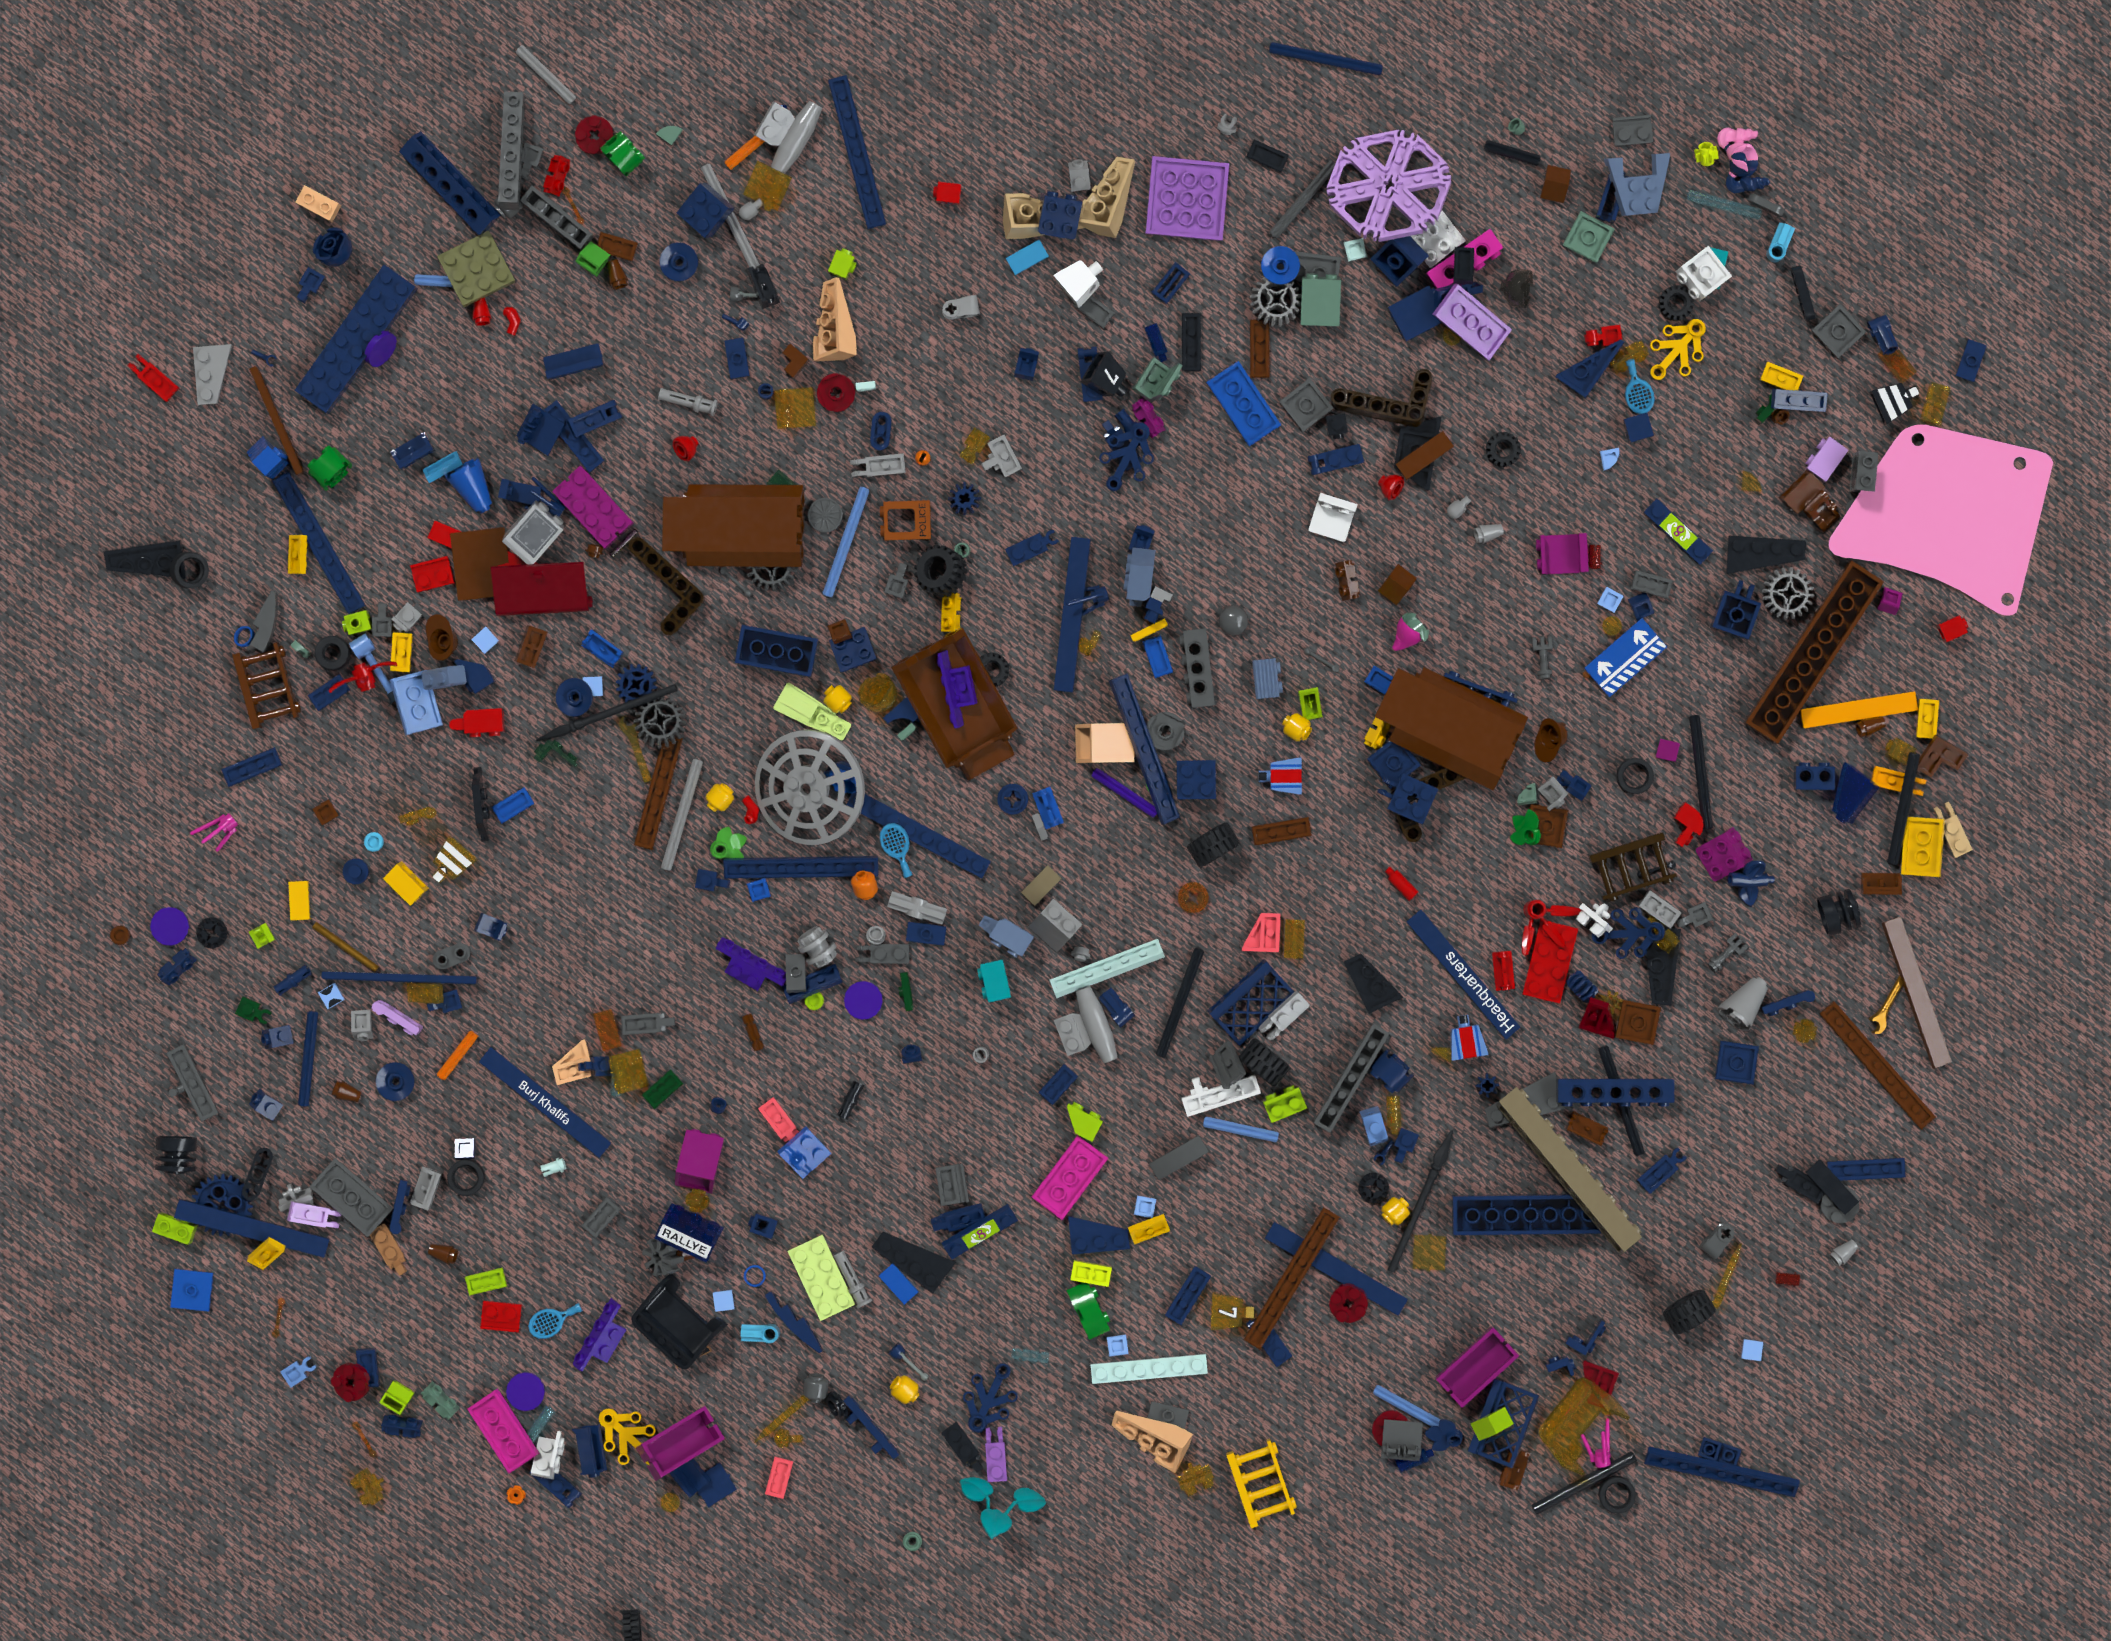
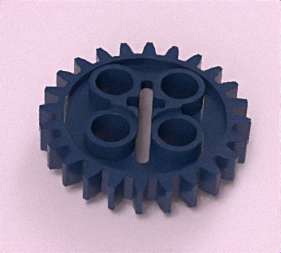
M225 1173L222 1174L221 1179H219L217 1174L214 1175V1180L207 1177L208 1183L200 1182L203 1188H195L198 1195H192L196 1199L195 1203L205 1205L206 1203H211L214 1208L220 1209L219 1203L208 1198V1195H211L218 1202L225 1201L224 1205L236 1211L237 1214L244 1216L253 1215L249 1208H253L254 1205L249 1204L241 1196L244 1184H239L240 1178L233 1181V1175H230L228 1179H226ZM217 1186L222 1187L224 1190L222 1197L215 1194ZM233 1197L240 1199L239 1207L232 1205L231 1200ZM205 1227L204 1230L207 1232L209 1229H212V1235H215L218 1231L220 1237L224 1234V1231Z

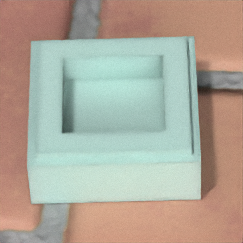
M1363 238L1344 242L1348 262L1367 257Z
M875 381L856 383V390L858 392L876 389Z

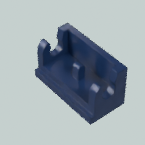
M425 432L395 450H392L391 455L399 469L403 470L432 453L435 449Z

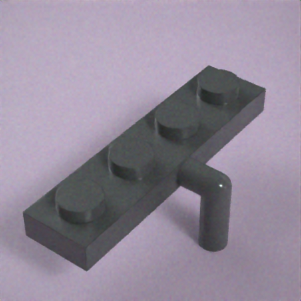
M183 1044L167 1052L182 1083L170 1089L169 1095L176 1096L186 1091L201 1122L218 1114L219 1111L186 1045Z

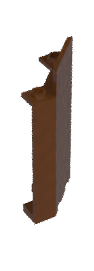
M689 484L687 492H684V497H663L662 551H683V558H686L687 566L802 567L804 558L802 539L805 528L803 517L805 503L804 486Z
M963 627L948 633L937 642L930 643L921 648L919 652L903 658L891 667L946 768L952 766L955 768L961 767L967 780H971L1015 755L1008 739L1013 737L1012 733L1018 728ZM945 650L948 651L951 668L970 666L978 702L974 705L960 707L964 725L954 729V725L950 722L951 712L945 700L946 690L941 682V668L937 664L938 653Z
M1423 667L1421 673H1416L1415 676L1398 668L1375 715L1376 718L1391 725L1388 731L1392 733L1389 741L1493 791L1502 776L1506 763L1510 759L1515 744L1528 719L1527 716Z

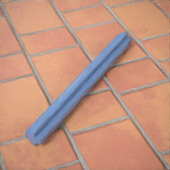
M860 487L823 590V595L832 597L869 494V489Z

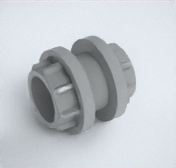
M817 926L803 933L797 942L800 945L798 947L800 953L807 952L809 955L806 958L808 965L813 964L814 967L820 968L836 957L837 952L835 949L837 946L834 942L828 943L826 941L829 935L828 932Z

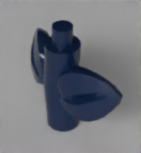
M1764 861L1748 862L1744 866V874L1733 872L1728 874V885L1739 887V898L1749 907L1754 905L1758 897V887L1773 884L1775 881L1774 876H1768L1767 873H1764L1766 869Z

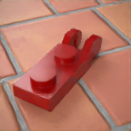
M137 354L135 356L137 360L146 367L140 371L132 363H129L127 366L138 375L137 377L164 401L168 402L179 390V387L151 362Z

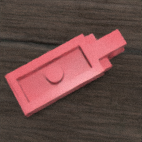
M774 1097L758 1108L784 1142L790 1141L799 1132L796 1125Z

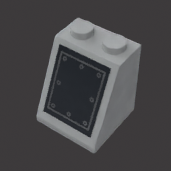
M535 500L505 532L502 542L526 564H534L564 530V522L559 516L550 514L547 505Z

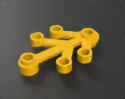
M1693 319L1686 326L1666 325L1663 328L1662 332L1666 337H1670L1673 334L1687 333L1681 340L1660 341L1655 339L1651 341L1650 349L1652 351L1673 348L1660 364L1654 365L1651 368L1650 375L1654 380H1661L1665 377L1666 368L1679 353L1681 363L1679 374L1686 377L1691 373L1688 363L1687 344L1692 339L1694 352L1691 356L1692 360L1700 362L1703 359L1704 354L1701 351L1700 337L1704 335L1706 327L1701 320ZM1694 325L1699 327L1698 332H1693L1692 327ZM1667 327L1672 329L1671 334L1665 333ZM1653 342L1659 343L1658 349L1653 348ZM1697 352L1701 354L1699 360L1694 358V354ZM1683 367L1688 368L1687 374L1682 373ZM1655 369L1661 371L1660 376L1654 374Z
M604 1409L599 1415V1422L605 1427L606 1442L604 1443V1449L607 1452H611L616 1447L613 1441L614 1428L619 1433L620 1455L618 1456V1462L621 1465H626L630 1460L627 1441L636 1448L642 1443L633 1435L645 1434L646 1436H653L656 1428L652 1424L642 1427H624L619 1422L631 1421L632 1423H639L642 1418L641 1413L634 1411L627 1414H617L613 1409ZM638 1414L639 1420H633L632 1415ZM606 1415H610L612 1417L611 1422H607L605 1420ZM647 1427L653 1428L652 1434L647 1433ZM608 1442H611L613 1444L612 1449H608L606 1447V1444ZM622 1455H625L627 1457L626 1462H622L620 1460V1457Z

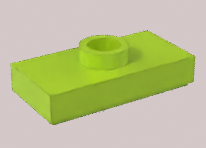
M503 1267L465 1276L469 1296L507 1287Z

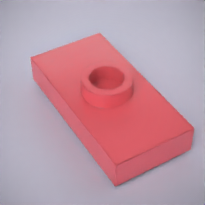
M774 1457L765 1492L766 1495L784 1499L793 1465L792 1460Z

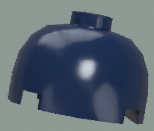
M335 227L327 229L328 233L324 236L320 234L313 245V253L322 264L329 267H338L344 264L350 258L353 250L352 242L348 235L342 229Z

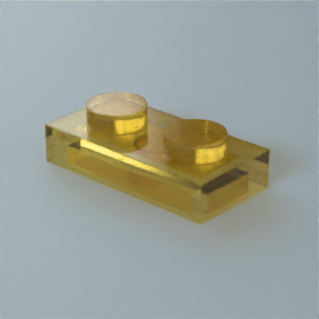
M407 983L408 1002L443 1003L442 983Z

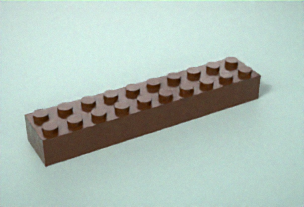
M1853 561L1847 563L1743 722L1745 725L1774 744L1780 742L1884 581Z

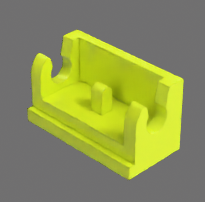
M1074 1260L1071 1280L1109 1287L1112 1267Z

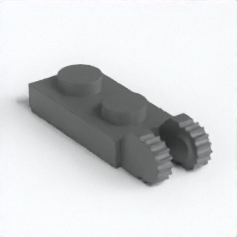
M909 944L855 945V950L858 951L871 950L870 957H855V962L909 964Z

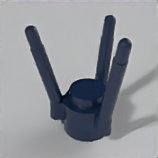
M532 477L536 485L541 487L552 500L548 501L533 490L529 492L548 505L550 514L560 517L565 506L540 481Z
M1096 585L1086 587L1085 591H1093L1090 592V596L1067 602L1066 605L1070 606L1092 600L1096 604L1084 610L1082 615L1084 616L1096 608L1104 606V602L1109 601L1105 586L1100 587Z

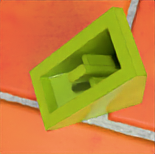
M1318 687L1298 691L1302 716L1308 720L1321 718L1322 711Z
M1503 1407L1470 1424L1478 1440L1481 1441L1498 1434L1514 1423L1506 1407Z

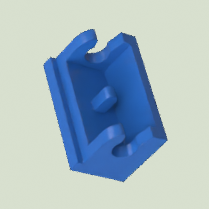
M592 629L581 645L612 668L624 653Z

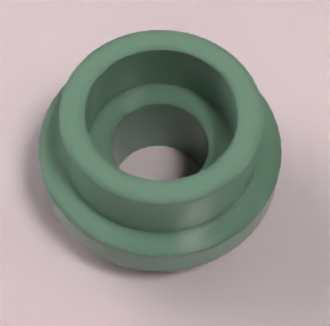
M908 1532L903 1538V1545L909 1551H916L922 1545V1538L916 1532ZM910 1538L916 1539V1543L914 1545H911L909 1543Z

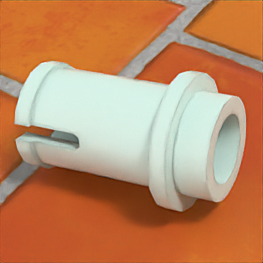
M556 1158V1161L540 1166L541 1171H544V1177L559 1171L562 1173L567 1169L563 1158Z

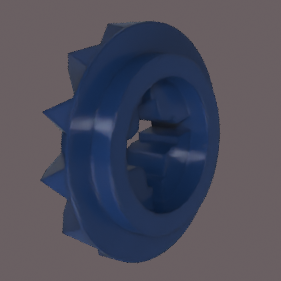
M1008 784L998 793V805L1007 814H1018L1026 808L1028 794L1022 786ZM1014 790L1015 797L1021 799V801H1016L1013 808H1011L1010 801H1007L1004 797H1011Z

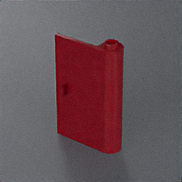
M584 562L491 566L496 616L587 612L589 607H593L592 596H589L586 588Z

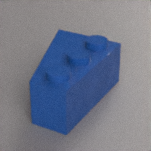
M264 436L247 451L251 462L265 476L274 479L289 464L286 460L288 458L286 453L274 447Z

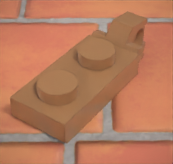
M385 1222L377 1227L370 1237L390 1269L395 1268L400 1276L407 1272L403 1265V1262L406 1261L405 1255Z

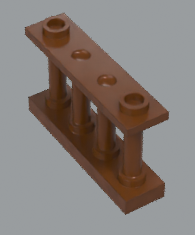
M277 642L273 643L275 650L250 657L243 656L242 653L232 655L251 726L254 730L262 728L261 723H264V720L292 713L293 718H299V713H301L299 702H295L283 657H286L283 645L280 646ZM277 657L279 669L253 676L251 674L248 675L246 667H249L250 664ZM282 676L285 687L261 694L253 693L251 686L254 683ZM287 694L290 706L264 713L258 712L256 705L259 702Z

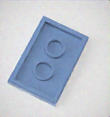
M422 671L390 679L405 736L443 725L433 689L425 690L423 688Z

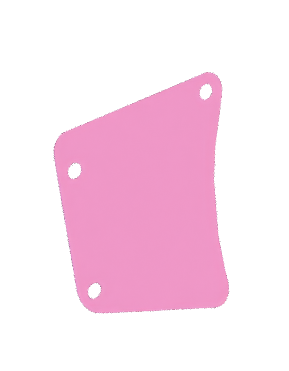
M1929 425L1908 427L1898 435L1878 464L1875 492L1861 490L1831 535L1829 549L1834 555L1889 564L1935 578L1961 590L1998 614L2013 615L2017 613L2053 461L2046 453ZM1916 433H1920L1924 437V443L1920 446H1915L1912 443V436ZM2017 457H2022L2026 461V466L2022 470L2016 469L2013 465ZM2005 593L2012 594L2014 597L2013 604L2009 606L2004 605L2001 601L2002 595Z

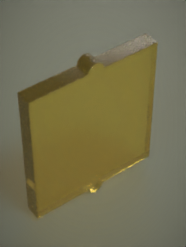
M1432 1234L1414 1235L1413 1269H1427V1271L1445 1270L1446 1236H1432Z

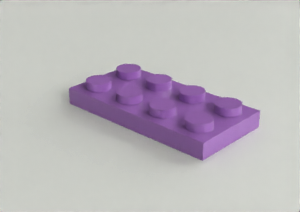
M1456 283L1432 314L1486 360L1492 358L1512 330Z

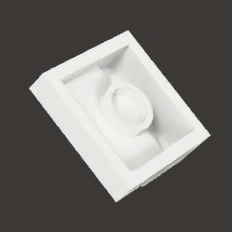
M1709 246L1675 271L1678 281L1681 284H1686L1689 288V295L1699 302L1732 277Z

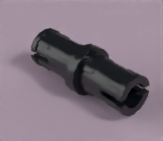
M853 1080L847 1095L843 1097L844 1101L837 1113L838 1116L848 1120L852 1109L858 1103L857 1099L864 1087L863 1084Z

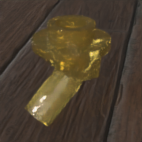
M1094 630L1090 640L1085 637L1080 639L1078 646L1082 654L1085 656L1092 654L1101 632Z
M779 1429L774 1436V1441L779 1448L788 1447V1443H802L803 1436L789 1435V1430Z

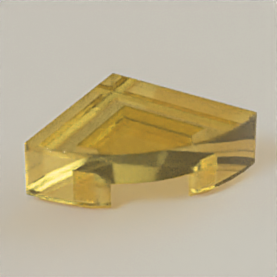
M1742 472L1741 490L1761 492V485L1758 479L1750 472Z

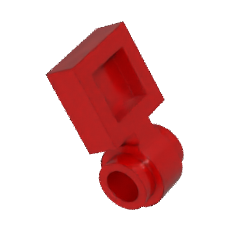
M1621 325L1600 327L1601 334L1597 333V330H1589L1584 335L1587 347L1599 345L1598 341L1602 340V346H1609L1620 339L1622 340Z

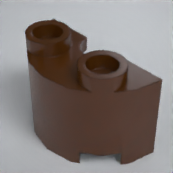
M1821 490L1805 506L1803 511L1824 532L1840 515L1835 510L1838 507L1829 499V495Z

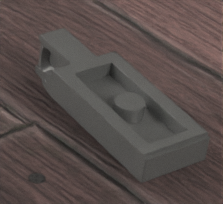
M665 1013L621 1016L622 1035L666 1031V1026L676 1025L675 1017L665 1018Z

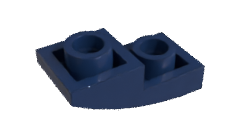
M1703 1437L1698 1456L1737 1466L1743 1449Z

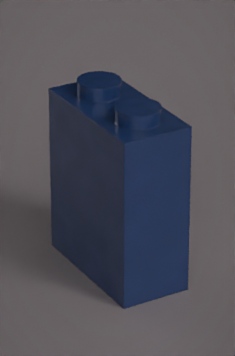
M1430 286L1387 308L1405 343L1442 324L1441 321L1432 315L1436 308L1434 305V288L1431 289Z

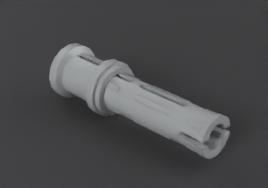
M663 388L660 389L658 400L693 408V411L697 413L699 411L705 412L714 417L718 405V400L704 399L700 395L693 397Z
M845 1251L834 1255L833 1257L850 1287L848 1292L853 1295L857 1303V1309L870 1303L872 1299L868 1297L864 1289L865 1285L860 1283Z

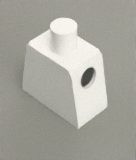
M1080 260L1056 273L1054 277L1064 292L1080 308L1100 286L1095 276L1103 271L1097 261L1087 268Z

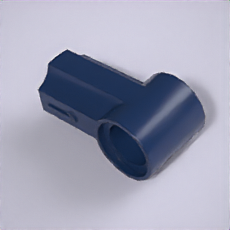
M1882 315L1867 321L1870 334L1873 338L1875 337L1882 354L1889 355L1894 353L1898 349V344L1892 334L1888 317Z
M1109 988L1098 997L1120 1028L1135 1017L1132 1010L1125 1002H1122L1112 988Z

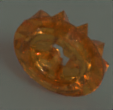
M1190 882L1183 885L1179 890V905L1187 912H1200L1208 903V892L1200 883ZM1188 890L1193 894L1200 892L1197 897L1198 905L1193 901L1186 903L1190 897Z

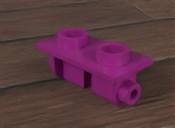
M1142 398L1131 405L1133 407L1132 411L1139 421L1144 418L1146 419L1144 423L1149 427L1151 438L1165 431L1164 423L1154 412L1152 403Z

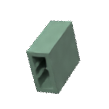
M1307 273L1306 276H1302L1301 325L1339 326L1341 278H1337V274H1326V277H1318V274Z

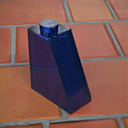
M1846 762L1842 766L1832 811L1837 814L1835 818L1840 822L1853 824L1880 786Z

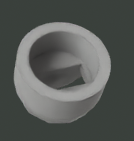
M978 1047L973 1052V1058L976 1062L983 1063L989 1058V1052L984 1047ZM979 1050L983 1052L986 1058L982 1057V1054L979 1052Z

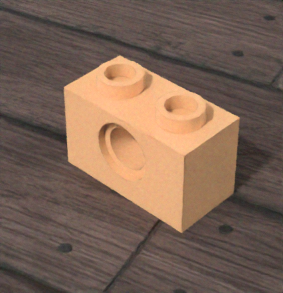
M305 185L296 200L298 205L330 222H333L341 207L339 203Z

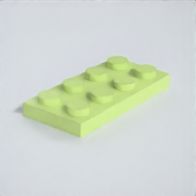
M823 1234L788 1250L789 1256L820 1321L855 1305Z

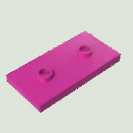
M1077 1135L1031 1197L1063 1220L1103 1167L1108 1157Z
M498 1388L467 1409L508 1473L513 1472L539 1454V1451Z

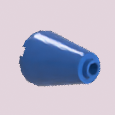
M478 457L475 460L471 459L463 463L462 466L455 469L454 473L451 474L449 472L445 474L446 480L475 512L479 511L481 514L490 509L489 505L492 504Z

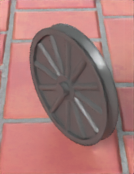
M820 498L809 507L808 521L819 532L828 533L834 531L842 521L841 507L833 499Z

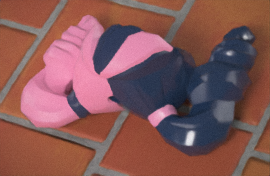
M1724 128L1718 134V145L1724 149L1730 161V172L1726 178L1725 185L1728 191L1734 194L1744 191L1754 192L1756 189H1764L1765 186L1770 184V180L1765 177L1751 178V175L1758 167V155L1753 146L1744 143V141L1755 139L1758 136V131L1737 128V130ZM1735 177H1741L1739 181L1734 180Z

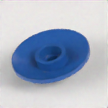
M1277 246L1265 253L1262 258L1261 269L1268 281L1283 285L1296 278L1299 273L1300 262L1293 250L1288 247ZM1283 264L1284 269L1278 270L1277 265Z

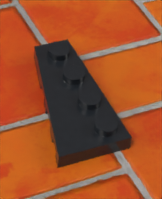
M1664 927L1665 936L1659 941H1653L1647 948V967L1652 1004L1672 1006L1681 929ZM1654 928L1655 934L1659 933L1657 928Z

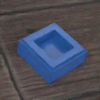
M766 878L747 883L752 902L771 897Z

